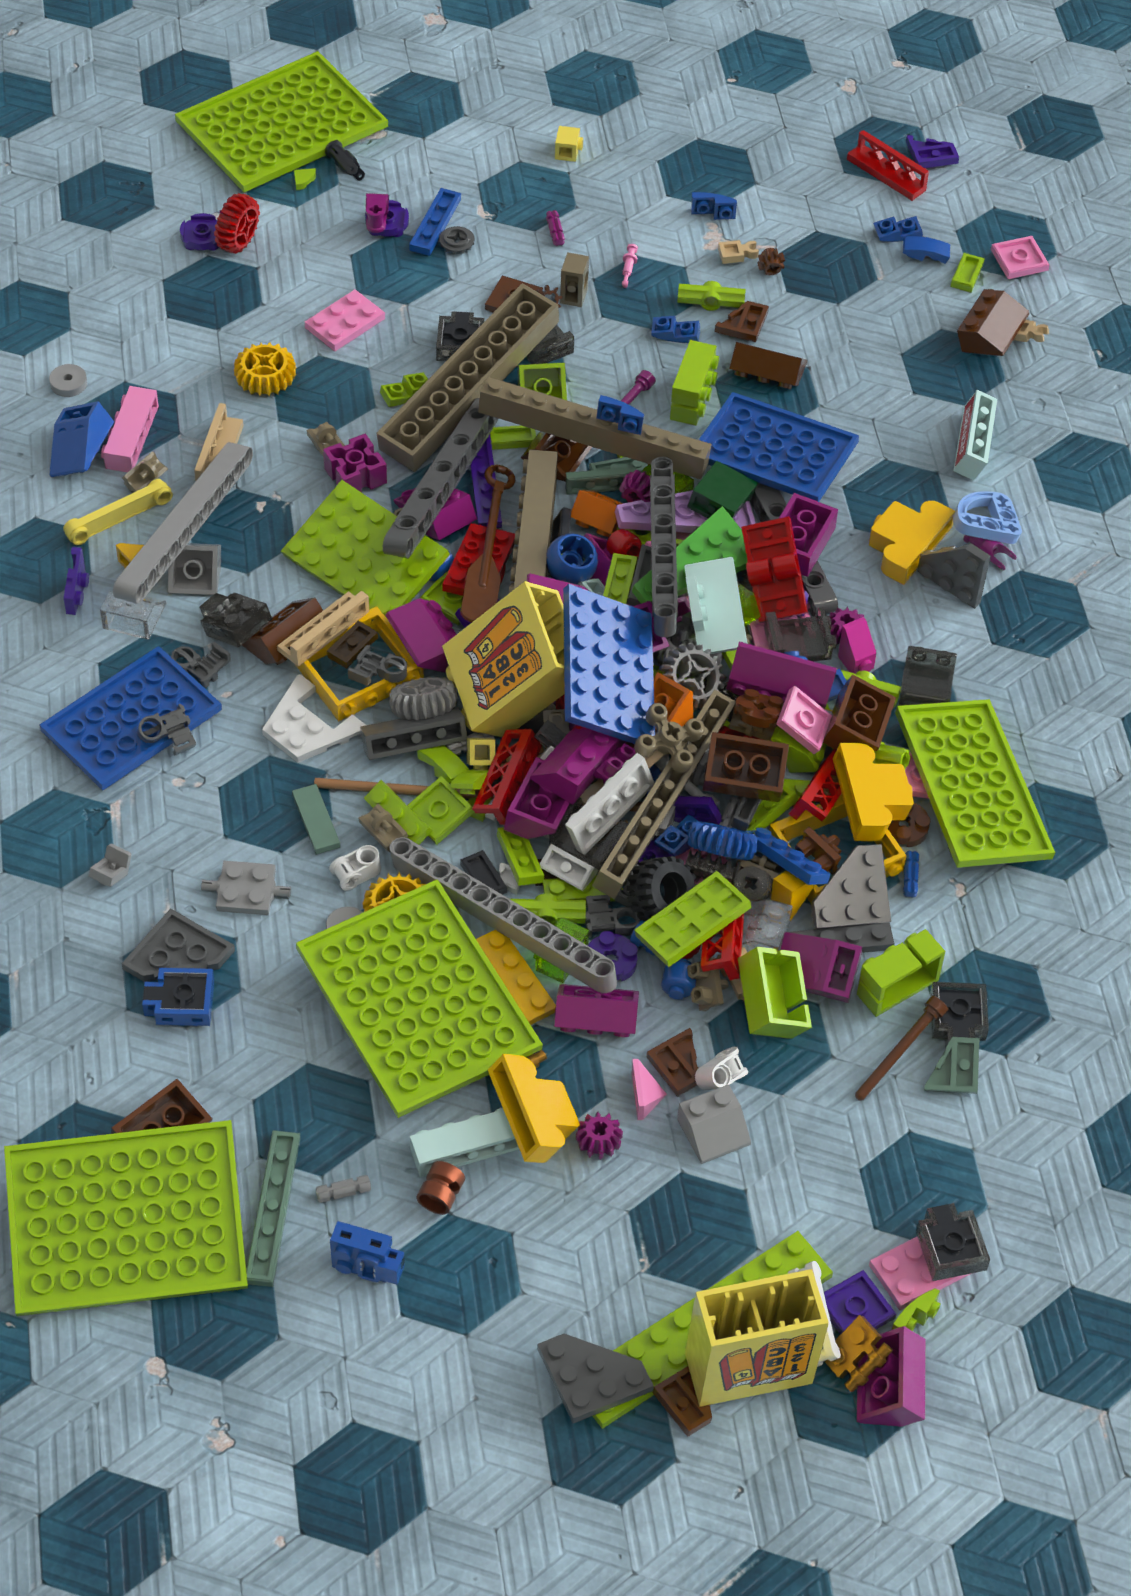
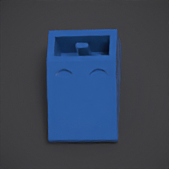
M99 401L63 408L54 424L49 474L51 477L83 473L90 468L92 460L99 452L102 442L109 434V430L114 423Z

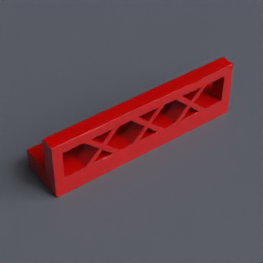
M862 130L859 133L857 147L847 154L848 161L911 201L926 191L929 176L927 169L868 132ZM865 140L869 142L872 149L865 146ZM881 151L886 153L888 159L884 158ZM897 161L902 163L904 169L900 168ZM913 171L921 175V180L916 177Z
M532 729L505 730L472 809L475 814H493L500 825H505L507 811L542 747L541 743L534 737L535 733ZM512 738H519L517 743L508 747ZM512 756L508 763L500 767L503 760ZM503 775L502 781L492 787L493 781ZM493 795L495 796L492 805H484L487 799Z
M833 749L824 760L788 815L796 821L807 810L823 822L842 793L840 784L833 782L831 775L837 776L833 757L837 750ZM822 788L829 789L831 796L825 795ZM812 801L820 802L823 811L813 804Z
M744 913L716 933L723 935L716 943L711 941L716 934L702 943L700 967L703 972L724 968L729 980L740 978L738 958L742 953ZM716 952L721 954V959L709 961Z

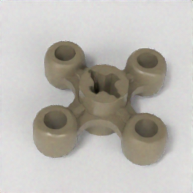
M654 703L648 708L645 718L648 724L656 727L657 734L655 736L649 734L639 736L634 744L635 753L640 754L644 758L651 756L656 749L663 754H671L672 768L678 773H685L691 768L694 758L691 752L683 749L682 741H698L704 733V724L696 718L688 720L682 727L676 722H668L667 708L663 704Z

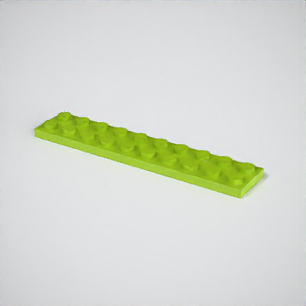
M796 1231L708 1289L788 1274V1271L792 1269L805 1268V1264L816 1261L821 1269V1284L832 1278L833 1271L801 1233ZM695 1298L613 1351L642 1361L654 1386L688 1366L685 1350ZM652 1392L593 1415V1418L603 1429L654 1394Z

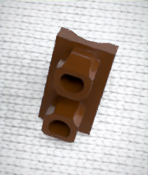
M808 827L803 832V839L795 845V850L804 853L806 858L812 855L815 858L813 861L819 863L822 869L830 872L832 875L838 869L837 865L841 860V850L837 847L840 839L836 835L826 837L822 834L819 836L813 829Z

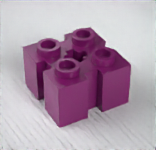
M366 433L349 439V444L346 446L338 443L323 449L324 469L332 481L336 480V485L343 480L362 493V488L366 486L371 490L387 484V464L379 452L374 453V445Z

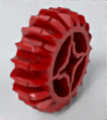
M238 193L229 197L227 203L223 204L222 210H219L220 214L217 217L216 230L214 232L217 246L222 250L235 254L242 252L243 248H247V244L251 243L260 215L257 200H254L249 195Z

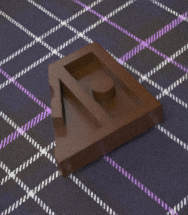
M746 301L739 309L728 314L727 320L722 323L717 322L714 332L756 342L768 315L769 306Z
M691 1028L647 1051V1059L677 1097L697 1086L695 1074L698 1069L697 1056Z
M688 1366L654 1386L652 1393L687 1437L711 1423L712 1413L710 1405L699 1406Z

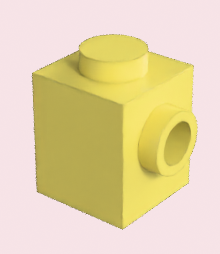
M559 126L555 141V159L576 162L578 150L582 151L583 137H580V128Z
M467 738V764L473 765V769H488V765H491L495 756V739Z

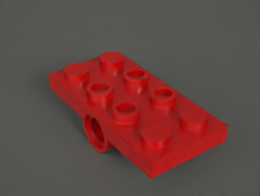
M788 516L742 526L748 561L746 563L747 574L753 588L759 623L808 613L791 518Z
M470 524L444 579L442 591L463 596L467 571L483 554L487 527ZM496 529L492 557L499 572L501 584L507 560L515 545V533Z

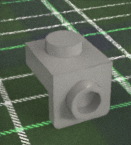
M109 844L106 847L105 858L90 867L89 877L103 885L113 886L128 875L131 853L114 844Z

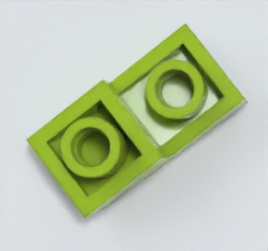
M424 372L403 375L402 382L381 385L380 394L388 407L405 404L424 385L428 378Z
M444 745L417 750L418 759L428 763L430 766H434L435 776L438 778L442 776L450 784L459 774L469 770L463 761Z
M489 769L466 770L451 782L450 788L460 789V794H475L476 789H481Z
M934 1288L912 1301L895 1320L892 1330L905 1326L913 1331L917 1323L924 1326L928 1317L933 1319L941 1306V1303L937 1302L940 1291Z

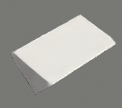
M550 844L540 862L542 869L582 891L599 871L553 844Z

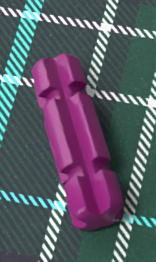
M556 210L548 211L546 219L551 237L553 238V244L555 246H562L565 243V237L558 212Z

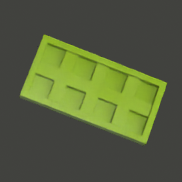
M716 871L634 930L635 935L664 964L670 967L752 908L751 901Z

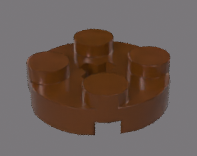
M747 689L744 695H740L736 699L734 713L736 716L737 713L742 715L741 720L746 724L759 728H769L770 724L777 723L784 700L778 696H767L759 694L754 689Z
M914 803L906 819L892 820L888 830L898 844L914 847L926 839L931 819L924 808ZM900 821H906L909 823V826H900L899 823Z

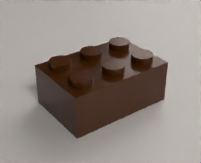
M712 732L703 791L779 802L783 791L789 744Z

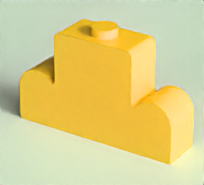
M894 501L882 515L879 514L871 527L869 546L883 553L881 563L883 574L904 585L918 569L920 555L926 550H934L953 527L955 510L936 501H926L921 505L920 513Z
M840 743L833 757V762L854 841L881 840L891 821L905 820L914 804L912 786L908 783L904 766L902 764H874L875 752L870 746L862 743Z
M502 1054L488 1069L489 1075L524 1162L545 1163L565 1144V1140L580 1126V1123L561 1081L536 1079V1067L528 1058L520 1055Z

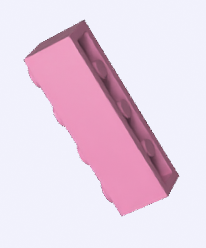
M129 386L127 394L122 396L121 409L115 414V424L113 428H110L107 444L103 445L101 450V458L104 459L105 469L129 472L136 466L159 407L157 390Z

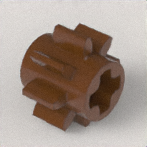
M767 248L758 255L759 261L757 264L759 271L764 270L765 275H776L781 269L785 268L783 264L785 261L784 254H778L777 248Z
M545 285V291L537 290L543 296L552 295L550 299L558 304L559 299L563 298V296H558L556 293L558 287L550 290L549 285Z

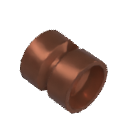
M436 1161L432 1164L426 1177L427 1180L423 1182L416 1199L425 1209L436 1214L445 1215L449 1213L455 1201V1195L459 1193L465 1181V1175L459 1168L448 1162Z

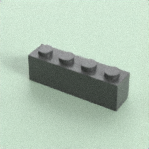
M458 707L435 718L419 720L396 719L360 727L363 748L369 760L467 740L465 718Z

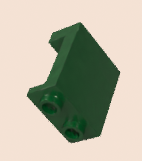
M716 461L694 488L687 508L706 518H710L723 506L729 515L735 519L736 514L745 502L752 499L758 482Z

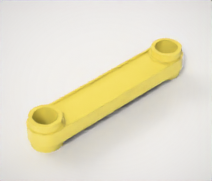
M155 479L147 487L79 519H70L65 523L63 530L70 542L75 545H81L89 537L156 505L167 504L172 499L173 493L166 482L161 479Z

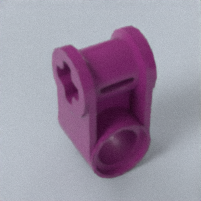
M366 193V228L368 231L380 233L385 230L389 208V194Z

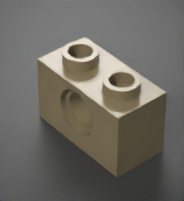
M567 252L561 269L560 296H563L560 299L561 304L582 307L588 290L589 256Z

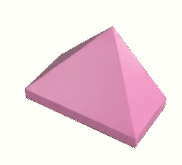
M632 1059L631 1074L637 1119L643 1120L667 1094L639 1059Z

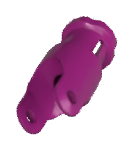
M965 535L963 538L964 542H970L989 554L990 562L1003 571L1006 569L1005 566L994 557V554L1005 553L1010 558L1017 559L1016 555L1001 542Z

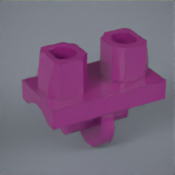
M624 744L621 748L618 747L598 767L593 776L603 779L605 784L610 777H613L622 768L628 759H631L636 754L635 750L627 744Z

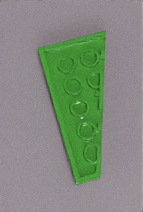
M723 506L676 547L678 596L688 592L685 565L733 557L736 573L747 569L746 563L748 561L742 529ZM652 569L632 589L633 594L641 604L650 601L652 604Z

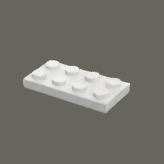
M636 753L631 759H628L622 768L613 777H610L604 786L595 795H592L577 813L571 815L565 824L577 851L582 855H585L655 784L643 756Z

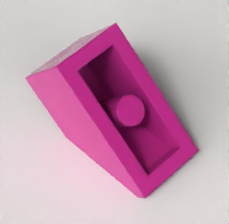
M864 617L842 626L838 658L847 670L854 674L862 670L869 672L874 669L876 649Z

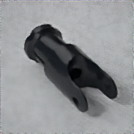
M338 140L328 143L325 148L327 157L332 158L342 172L354 176L358 181L364 179L365 172L360 168L355 156L350 151L345 150L342 147V143Z

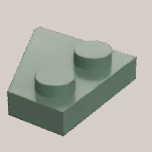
M952 1037L926 1082L924 1091L977 1094L980 1038Z

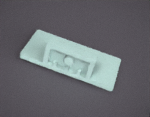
M733 557L685 565L686 584L697 645H703V652L711 649V654L737 650L739 641L747 643Z

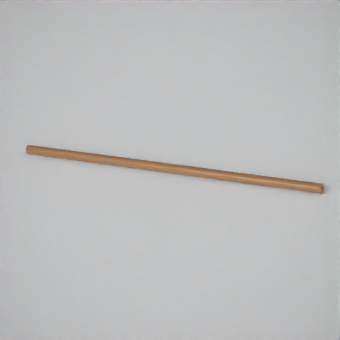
M315 778L314 784H317L318 788L370 792L378 783ZM386 783L396 794L420 795L429 787ZM454 788L460 794V789ZM475 790V794L460 795L464 799H471L477 797L480 790ZM579 799L574 804L570 803L569 807L580 808L584 806ZM637 802L629 811L637 812L643 802Z

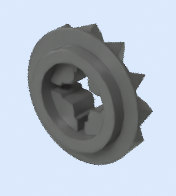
M454 226L445 229L440 234L439 240L440 246L445 248L446 252L453 251L454 254L456 252L464 254L465 250H471L475 238L469 229ZM457 237H459L460 241L458 243H454L457 240Z

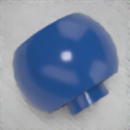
M574 533L564 534L557 537L547 549L546 568L553 579L578 585L580 582L591 579L596 572L598 565L596 548L589 539L582 535Z

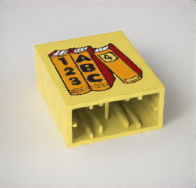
M524 581L442 646L449 664L446 668V675L458 690L464 707L461 712L465 718V725L473 732L503 737L505 730H517L565 694L564 608L558 590Z
M812 1269L696 1292L685 1356L700 1407L813 1384L829 1322Z

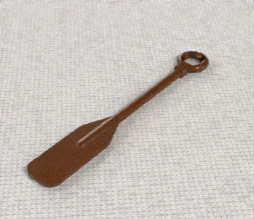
M491 465L484 472L485 480L493 487L483 554L469 567L466 575L460 613L469 622L475 621L497 603L501 579L493 560L492 552L503 490L512 488L516 482L514 473L503 465ZM493 472L505 474L508 477L507 483L494 480L492 478Z

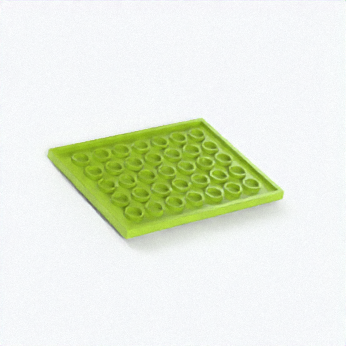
M319 51L175 114V121L243 192H247L325 156V148L331 141L338 140L342 143V147H345L388 127V120Z
M438 879L296 942L298 953L397 1118L488 1076V1069L502 1054L527 1057L542 1050V1042Z
M231 1120L4 1146L16 1316L248 1288Z

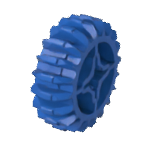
M695 821L692 822L691 828H689L687 843L690 847L700 851L747 861L753 859L754 853H756L758 838L754 834L735 828Z

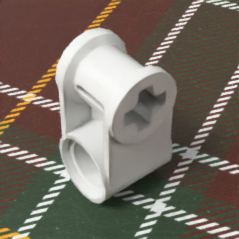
M371 845L362 846L345 856L335 859L331 863L329 870L339 879L342 890H352L359 884L379 875L381 864L376 847Z
M731 1047L723 1050L715 1058L699 1067L695 1074L698 1087L702 1090L718 1089L725 1085H730L748 1074L747 1068L743 1067L738 1057V1048Z

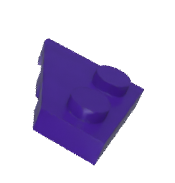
M907 135L906 144L915 163L923 168L959 163V155L953 143L939 142L926 138V142L913 140L914 136Z
M72 547L73 569L68 568L63 599L66 614L76 615L78 606L83 604V589L88 587L89 573H86L82 548Z
M679 796L673 805L676 806L675 822L680 823L688 814L702 822L718 825L720 822H723L722 815L712 797Z

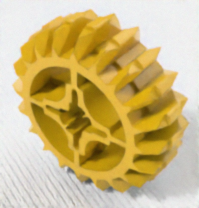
M260 342L258 346L251 344L250 349L244 348L243 352L238 353V357L234 362V376H236L238 385L242 386L243 391L249 390L251 395L258 393L259 396L262 394L270 396L273 392L278 394L280 390L286 391L287 386L292 385L296 375V363L292 353H289L286 347L281 348L279 344L272 346L271 342L267 345H263Z
M400 872L397 874V877H392L388 873L385 880L379 877L377 884L371 883L369 890H366L364 894L365 899L362 903L364 912L426 884H421L419 877L412 880L410 873L406 877H402Z

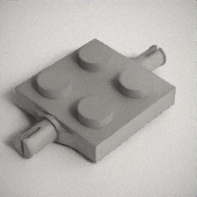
M223 860L222 872L218 881L202 879L201 883L202 891H217L216 909L222 912L269 915L270 906L275 896L289 898L291 896V886H276V866L274 864Z

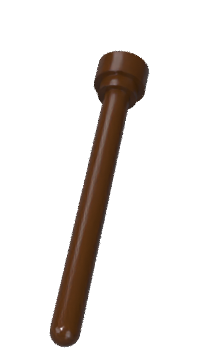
M933 995L925 1003L926 1007L923 1009V1015L856 1091L855 1097L857 1100L861 1101L867 1097L932 1020L943 1017L948 1011V1007L944 1002Z

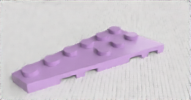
M693 490L675 494L676 532L693 533L708 519L687 508ZM640 500L616 506L615 515L619 529L651 531V502ZM749 501L745 502L735 516L734 521L740 528L755 524Z

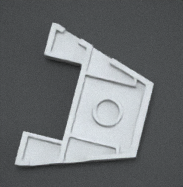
M301 674L296 676L262 729L264 737L297 763L326 752L328 747L337 743L343 745L354 736L360 735L362 737L360 727L366 726V724L352 714L335 729H332L305 708L301 703L316 692L314 684Z

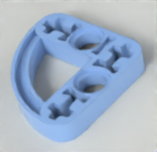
M990 491L970 493L960 500L953 515L955 529L964 535L1015 544L1022 533L1012 501L1002 493ZM986 506L992 518L970 514L967 511L975 507Z

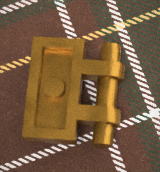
M861 1315L835 1340L840 1350V1358L834 1361H824L839 1378L843 1379L848 1372L850 1373L851 1377L844 1385L851 1392H854L859 1385L863 1386L869 1380L868 1376L877 1367L881 1368L887 1362L886 1357L893 1351L886 1343H883L878 1349L874 1346L882 1336ZM868 1354L869 1359L859 1368L857 1363Z

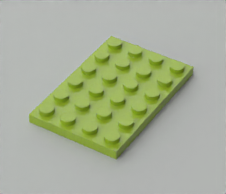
M343 480L338 483L281 550L285 557L342 596L348 591L354 596L363 591L369 596V610L377 606L384 616L388 611L411 602L450 555L447 549L424 535L409 558L384 554L383 541L385 535L395 522L397 516Z

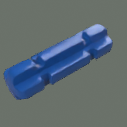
M909 850L905 853L903 894L905 897L914 898L918 892L919 853Z

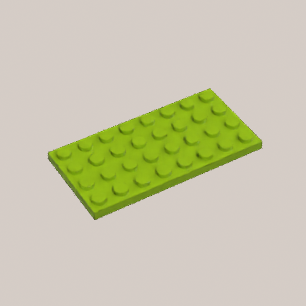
M990 699L897 706L895 711L896 717L957 868L1053 859L1055 855L1054 848Z

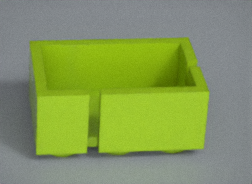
M693 340L689 341L672 386L670 420L697 426L699 417H704L706 410L705 401H710L712 388L710 387L711 385L715 386L718 372H714L719 362V356L716 355V345Z
M926 929L919 933H912L905 939L904 943L902 942L897 946L892 945L883 954L876 958L871 957L862 964L856 995L873 1015L877 1017L939 981L946 951Z
M757 946L738 958L750 1034L792 1039L812 1028L808 1005L804 1004L787 1014L788 1010L807 1000L799 952L776 951V949Z

